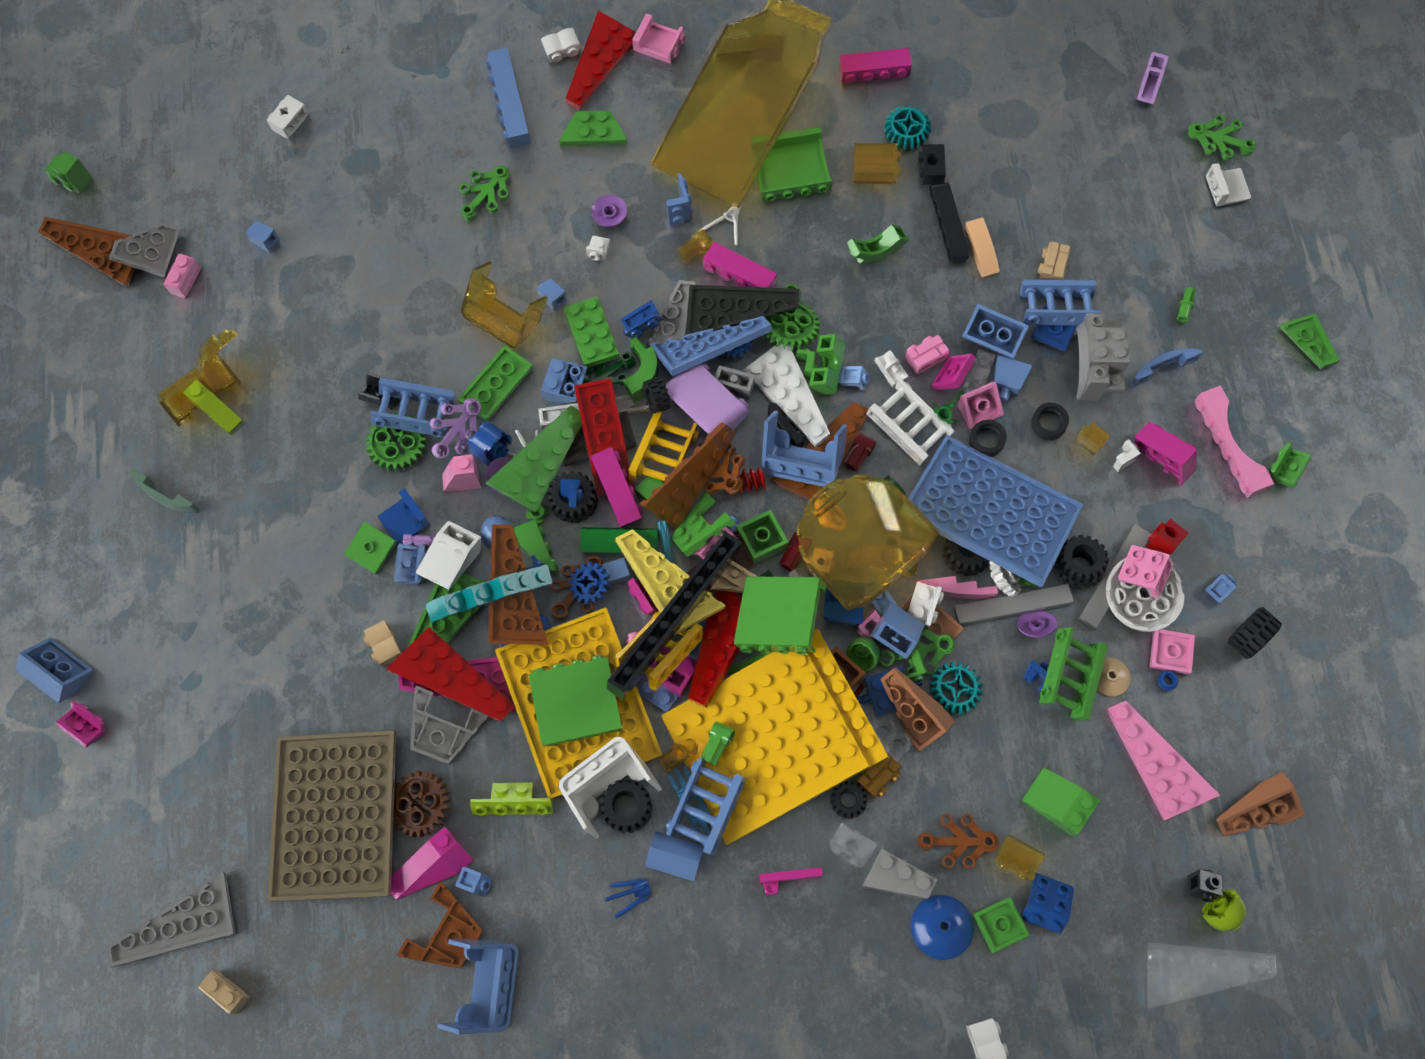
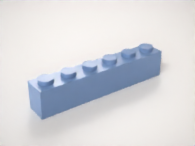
M508 48L487 52L489 59H486L488 70H492V73L489 74L491 84L496 86L493 88L495 98L499 99V102H496L498 113L502 112L503 115L499 118L501 126L506 128L503 131L505 142L509 141L510 148L531 143Z

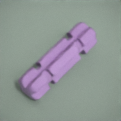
M405 534L403 536V544H414V546L425 544V547H429L436 536L432 538L425 535L412 536Z

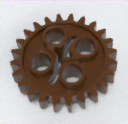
M416 770L415 774L409 773V779L402 777V784L396 783L398 790H394L393 818L395 819L393 824L398 825L397 830L403 831L404 835L423 838L424 834L431 835V830L438 831L437 824L444 825L442 818L449 817L445 811L451 810L447 803L451 802L452 799L446 797L451 791L445 789L448 784L442 782V777H438L437 774L430 773L429 771L424 770L421 772ZM434 798V804L431 806V801Z

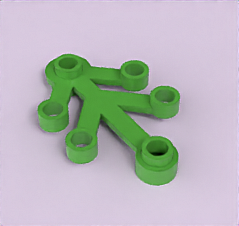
M1221 114L1216 115L1214 120L1204 124L1199 122L1192 123L1188 128L1189 137L1199 140L1205 154L1213 155L1216 148H1218L1222 159L1226 161L1233 157L1234 151L1227 148L1224 143L1240 147V151L1244 155H1251L1256 149V143L1252 139L1243 141L1227 136V134L1238 132L1242 128L1243 123L1238 119L1234 120L1231 125L1215 132L1209 129L1215 126L1221 127L1224 124L1225 116ZM1207 138L1212 139L1214 143H1209Z
M497 166L492 172L480 173L476 170L472 171L470 177L474 183H479L481 180H491L485 184L469 186V184L463 183L460 185V192L464 196L480 192L469 205H465L461 209L464 220L472 221L475 219V209L487 195L488 211L490 213L498 211L499 208L494 192V187L498 183L500 187L498 191L499 199L505 201L509 198L506 181L510 176V172L507 167Z
M924 626V633L920 637L924 636L934 643L925 645L918 641L912 652L918 650L923 662L928 653L936 651L931 662L925 665V672L933 675V673H936L937 665L942 656L954 650L955 642L951 636L946 634L938 636L927 630ZM943 641H947L949 643V646L947 648H943L941 646V643ZM885 650L881 652L879 661L881 665L890 667L894 664V661L905 658L897 653ZM890 656L891 661L886 663L883 661V658ZM929 665L934 666L935 669L933 672L927 671V667ZM911 667L906 669L905 675H908V671L912 670Z

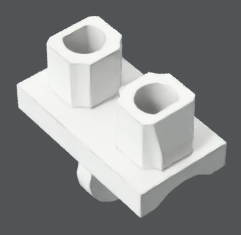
M891 350L875 358V363L892 387L900 379L902 381L908 379V375L901 366L900 361Z

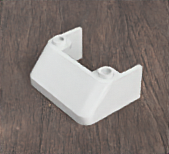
M622 737L612 739L566 774L559 783L560 791L581 826L596 839L600 836L591 820L600 812V804L596 798L602 795L604 790L608 789V785H613L616 780L620 781L629 775L632 780L642 782L646 779L656 790H662L648 766Z

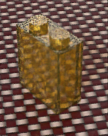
M854 143L853 183L896 184L897 177H900L901 167L897 166V162H900V151H897V143Z

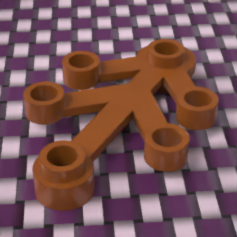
M705 442L700 443L698 447H701ZM729 444L726 449L722 464L718 462L715 467L716 470L709 477V479L723 478L725 482H708L705 490L710 494H715L718 490H726L729 494H736L743 486V481L739 475L741 467L745 464V458L739 454L735 455L732 459L734 464L732 475L729 474L731 456L736 452V448L732 444Z
M591 556L584 563L586 565L588 562L601 565V568L602 564H604L598 556ZM581 564L564 565L561 569L563 576L566 578L571 577V573H576L574 568L581 569ZM565 569H571L569 574L564 573ZM573 579L554 580L550 584V588L554 593H559L562 589L573 587L568 583V581ZM555 584L560 585L558 589H553ZM569 592L562 603H556L553 606L552 613L556 619L562 620L567 617L568 608L575 600L572 597L573 592ZM585 602L582 603L584 613L589 614L594 610L592 602L589 610H585L584 607L587 604ZM559 610H564L562 615L557 614Z
M944 814L940 818L941 825L947 827L956 837H933L930 833H923L918 837L917 843L923 850H929L933 846H957L949 855L943 857L941 861L942 866L946 869L953 867L955 860L969 846H978L970 856H966L962 860L963 867L971 869L975 866V861L984 852H993L997 849L999 844L998 837L993 832H984L974 823V819L970 814H965L960 819L962 826L968 827L977 836L968 837L953 822L950 814ZM944 817H948L950 819L949 824H945L943 822ZM964 817H968L970 819V824L964 823ZM928 837L930 844H924L923 838ZM986 838H990L992 840L991 845H987L985 843ZM946 858L951 860L950 866L945 865L944 860ZM966 859L972 860L971 866L965 864Z

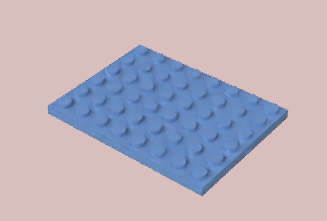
M946 435L899 514L1042 588L1084 504Z

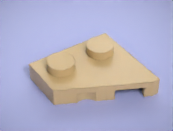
M732 561L710 590L743 593L746 577L757 576Z

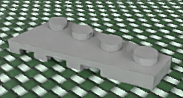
M678 280L669 298L670 302L662 312L663 321L654 329L652 338H649L647 342L649 347L650 343L654 342L657 345L666 343V339H683V336L686 334L690 285H697L696 281Z

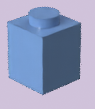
M257 220L248 228L246 233L251 243L268 252L279 239L274 229Z
M551 278L543 281L537 289L539 298L553 311L567 300L565 291Z
M624 558L602 564V567L607 570L605 574L610 575V578L607 579V582L611 583L609 588L631 580Z

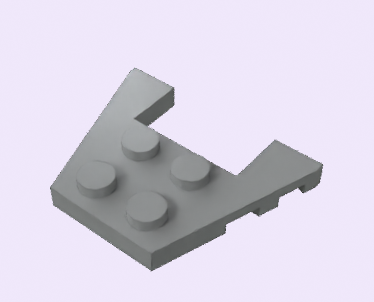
M416 686L414 691L410 750L449 764L481 724L486 721L488 716L471 708L464 727L428 714L426 709L433 692Z

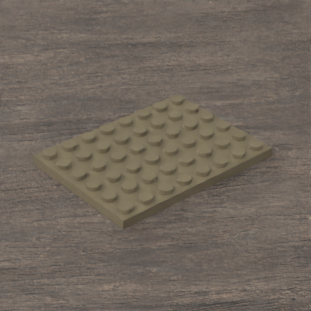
M396 731L277 737L267 901L391 896Z

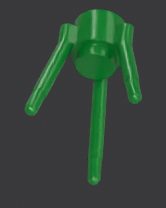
M961 391L950 405L945 404L938 408L936 402L933 403L934 413L937 414L941 421H947L948 424L957 423L956 419H952L954 414L953 407L961 395L964 394V391Z

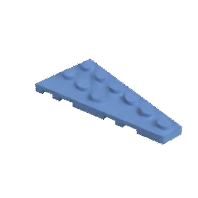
M764 316L741 321L740 325L730 327L729 324L724 325L723 329L713 331L712 328L684 335L683 339L673 340V338L666 339V343L659 345L656 342L650 343V347H653L656 356L670 374L675 376L718 355L731 351L742 344H746L755 338L764 336L773 330L771 324Z

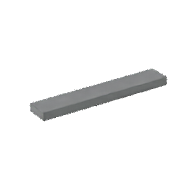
M1134 524L1078 620L1093 629L1098 627L1109 608L1106 598V582L1111 570L1117 563L1127 557L1132 545L1144 548L1149 540L1148 537L1152 533Z
M1069 584L1018 593L1013 597L1003 596L954 606V611L958 623L962 626L1071 605L1074 603Z

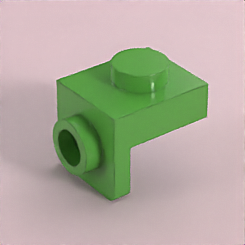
M797 349L796 360L806 362L804 378L810 380L812 369L817 368V363L814 362L815 352L809 349Z

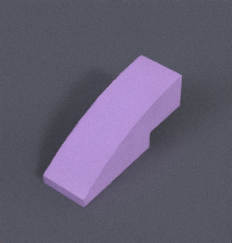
M1156 52L1151 53L1137 95V101L1151 105L1154 104L1169 56Z

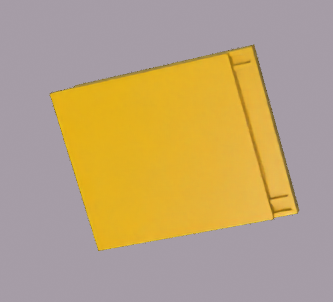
M818 628L813 632L811 644L816 650L815 653L800 655L796 652L780 654L774 651L724 679L707 708L687 700L661 715L690 774H692V764L701 757L709 740V732L716 721L735 730L734 738L730 745L726 746L718 764L714 765L706 762L704 766L729 778L734 777L735 774L747 778L722 836L726 845H730L889 757ZM702 774L696 785L721 797L726 796L729 790L727 785ZM703 798L710 814L718 816L721 809L719 805Z

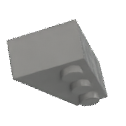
M881 849L861 888L927 900L937 879Z

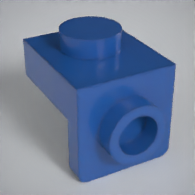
M562 478L560 481V496L569 498V507L576 508L578 501H582L583 490L580 489V480Z

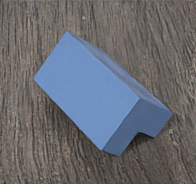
M656 831L649 847L645 867L695 881L703 856L704 846Z

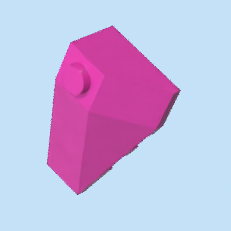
M444 827L391 876V894L396 900L427 886L458 875L463 866H469L474 860L452 832Z

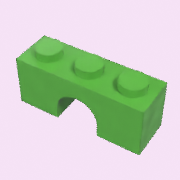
M836 334L819 336L816 352L821 357L822 366L821 368L812 369L809 386L819 395L836 394L846 344Z

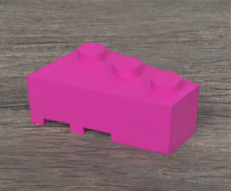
M1149 421L1135 436V444L1139 451L1151 461L1157 460L1165 467L1163 471L1167 474L1169 472L1173 473L1179 478L1177 482L1180 485H1183L1196 471L1197 449L1192 444L1180 440L1175 434H1170L1161 426Z

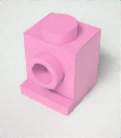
M871 609L864 617L863 623L855 625L858 628L857 634L862 638L866 637L873 640L874 638L870 634L881 619V616ZM868 622H871L872 627L870 629H866V624Z

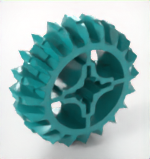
M910 104L908 108L903 105L901 109L896 107L895 111L891 110L884 122V133L887 135V141H891V145L897 144V149L903 147L904 151L908 147L912 151L914 146L919 148L920 144H925L926 140L929 139L932 128L931 120H929L928 114H924V109L919 111L918 106L914 109Z
M954 661L950 662V668L946 663L943 664V669L938 667L936 670L937 674L933 673L932 679L935 681H930L929 683L930 686L935 687L929 690V693L936 694L932 698L939 700L938 703L944 705L946 711L948 708L951 709V715H954L955 710H957L959 715H962L963 709L966 713L970 712V707L975 709L977 707L975 702L980 703L981 698L979 696L983 695L984 692L978 689L983 687V683L977 682L981 679V676H974L976 669L970 672L968 670L969 664L963 668L962 662L955 666ZM955 674L953 681L941 682L945 676ZM962 676L969 681L970 685L963 682ZM957 682L959 691L955 695L956 691L953 686ZM941 689L950 694V700L943 695ZM971 694L970 699L957 703L960 695Z

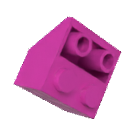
M665 647L660 654L667 655L672 649ZM687 656L661 686L682 698L693 680L697 661ZM655 660L650 668H655L660 662Z

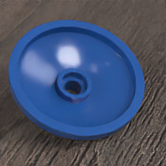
M946 895L929 897L917 906L912 915L911 934L917 947L929 957L939 960L955 958L961 955L972 941L974 924L971 914L965 905L953 897ZM942 922L947 924V930L941 929L940 925Z

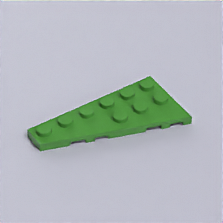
M570 405L485 484L536 512L582 425L579 410Z

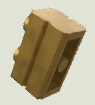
M889 754L888 758L866 769L856 780L860 786L864 787V791L872 799L876 796L881 798L888 790L885 786L890 781L894 783L902 775L899 772L902 766Z

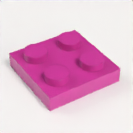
M972 353L948 357L931 386L935 390L959 388L963 384L967 373L972 369L976 357Z

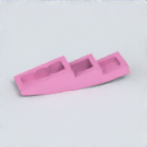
M956 576L916 581V583L920 582L933 587H942L941 592L944 593L943 597L981 600L996 598L998 595L997 586L977 588L976 581L957 583Z

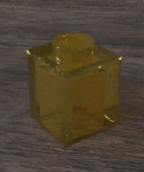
M1092 422L1088 427L1084 425L1078 432L1080 436L1076 442L1094 456L1104 446L1110 435Z

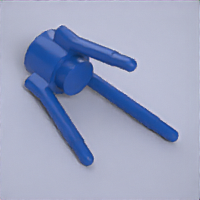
M647 878L610 884V887L633 886L632 889L605 897V902L634 893L635 898L640 897L615 914V918L625 914L639 903L648 900L647 896L652 893Z

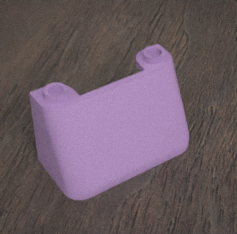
M704 362L683 371L666 383L665 387L668 389L670 398L708 434L721 422L734 430L750 413L747 409L749 405L742 398L738 400L708 372L710 368Z

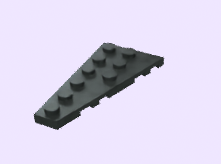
M690 285L685 335L712 328L713 331L723 329L724 325L729 324L730 327L740 325L741 321L761 316L767 318L799 309L800 289Z

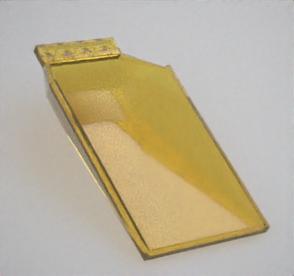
M769 0L764 9L732 24H726L650 165L677 179V174L681 173L682 178H686L687 184L739 209L818 66L824 39L833 23V19L791 0Z

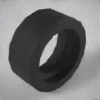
M1050 402L1040 405L1031 419L1033 432L1044 440L1058 439L1064 434L1069 424L1067 411L1061 405ZM1046 412L1057 415L1061 420L1060 428L1054 431L1043 428L1039 422L1040 415Z
M990 419L982 420L972 428L969 437L970 447L980 453L994 457L1005 446L1007 439L1006 430L997 421ZM988 429L995 432L999 437L998 444L993 448L983 447L977 441L979 431Z

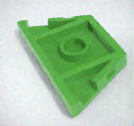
M576 111L559 142L560 146L627 144V138L611 111Z

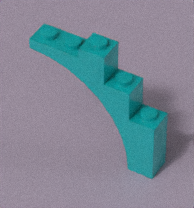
M546 564L500 576L491 581L470 586L462 591L443 595L425 605L432 623L500 599L550 585L553 581Z

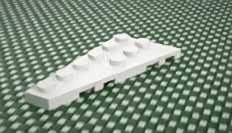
M782 344L778 347L775 345L744 369V372L755 375V385L772 403H776L781 407V412L791 420L792 424L815 447L830 437L827 425L790 346L783 349Z

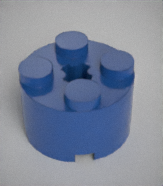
M485 421L481 424L480 429L475 435L470 436L467 444L470 445V454H473L474 457L489 466L493 460L507 456L509 452L507 447L508 444H512V437L494 424Z

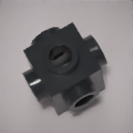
M1201 869L1188 875V895L1200 898L1203 902H1213L1215 899L1223 896L1224 887L1221 875L1214 874L1211 870Z

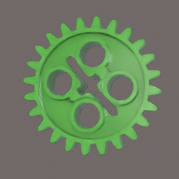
M804 301L799 304V309L765 318L771 324L773 330L766 333L765 338L771 337L770 343L776 341V347L782 344L783 349H786L787 346H790L791 350H793L794 346L801 349V345L806 348L808 343L812 344L813 340L817 339L820 330L819 316L814 315L815 310H809L810 305L803 306Z
M369 427L372 433L366 434L367 438L370 439L365 441L368 446L366 451L370 453L368 455L370 459H373L375 465L379 464L381 469L386 466L388 471L392 467H394L396 472L399 467L405 470V465L408 464L410 467H413L412 461L419 462L417 456H424L421 450H426L425 445H423L427 443L426 438H424L426 434L406 430L396 432L397 429L389 427ZM388 429H391L405 452L404 455L399 451L388 433ZM383 437H387L385 441L380 442ZM408 442H413L411 446L405 447ZM396 451L394 456H389L391 452Z

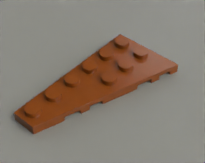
M853 402L827 426L830 432L828 439L817 447L810 442L804 448L825 452L826 445L834 440V435L843 424H846L845 452L840 464V470L868 417V408ZM775 476L770 479L771 483L815 504L825 499L831 486L822 487Z
M721 422L706 437V442L701 447L697 446L693 450L694 454L689 459L685 458L665 478V483L660 488L656 487L651 492L653 495L647 500H643L640 505L671 527L677 529L733 440L736 432Z
M492 524L490 581L500 576L526 570L513 525ZM532 590L490 603L488 644L549 645Z

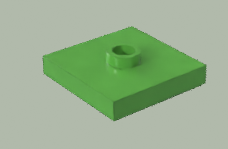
M363 522L344 554L373 573L378 574L397 541L367 522Z
M1011 896L972 914L992 954L1030 936Z

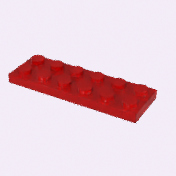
M611 378L574 385L597 497L606 496V493L592 462V455L612 447L613 451H618L621 461L618 462L620 468H625L629 477L630 465ZM629 478L626 479L628 487L632 485L635 490L633 481L629 480Z

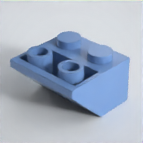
M552 358L541 388L543 400L558 404L577 401L574 385L583 383L588 368Z
M891 602L870 636L907 659L918 643L925 624Z

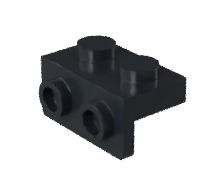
M368 372L366 374V384L358 393V399L380 406L383 395L379 394L380 377H386ZM391 396L388 409L393 410L401 398Z

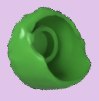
M866 637L855 638L854 641L850 642L846 650L847 657L864 672L874 669L881 656L878 644Z

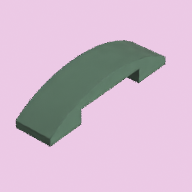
M133 468L130 470L138 486L159 504L179 512L197 513L200 510L192 502L180 495L171 500L152 489L151 487L154 482L147 476Z

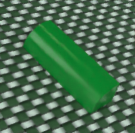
M582 527L580 529V552L622 553L615 539L632 529L649 542L650 546L658 552L659 529Z

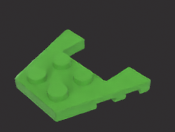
M706 491L671 536L672 540L687 557L706 545V540L713 535L717 537L722 534V529L727 525L732 527L736 524L726 512L712 525L702 517L716 502Z

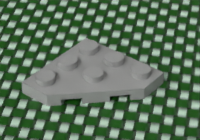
M162 222L148 230L144 229L125 239L116 240L109 260L165 278L181 228Z

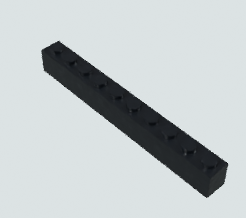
M726 531L607 680V690L622 700L627 697L739 553L741 547L740 540Z

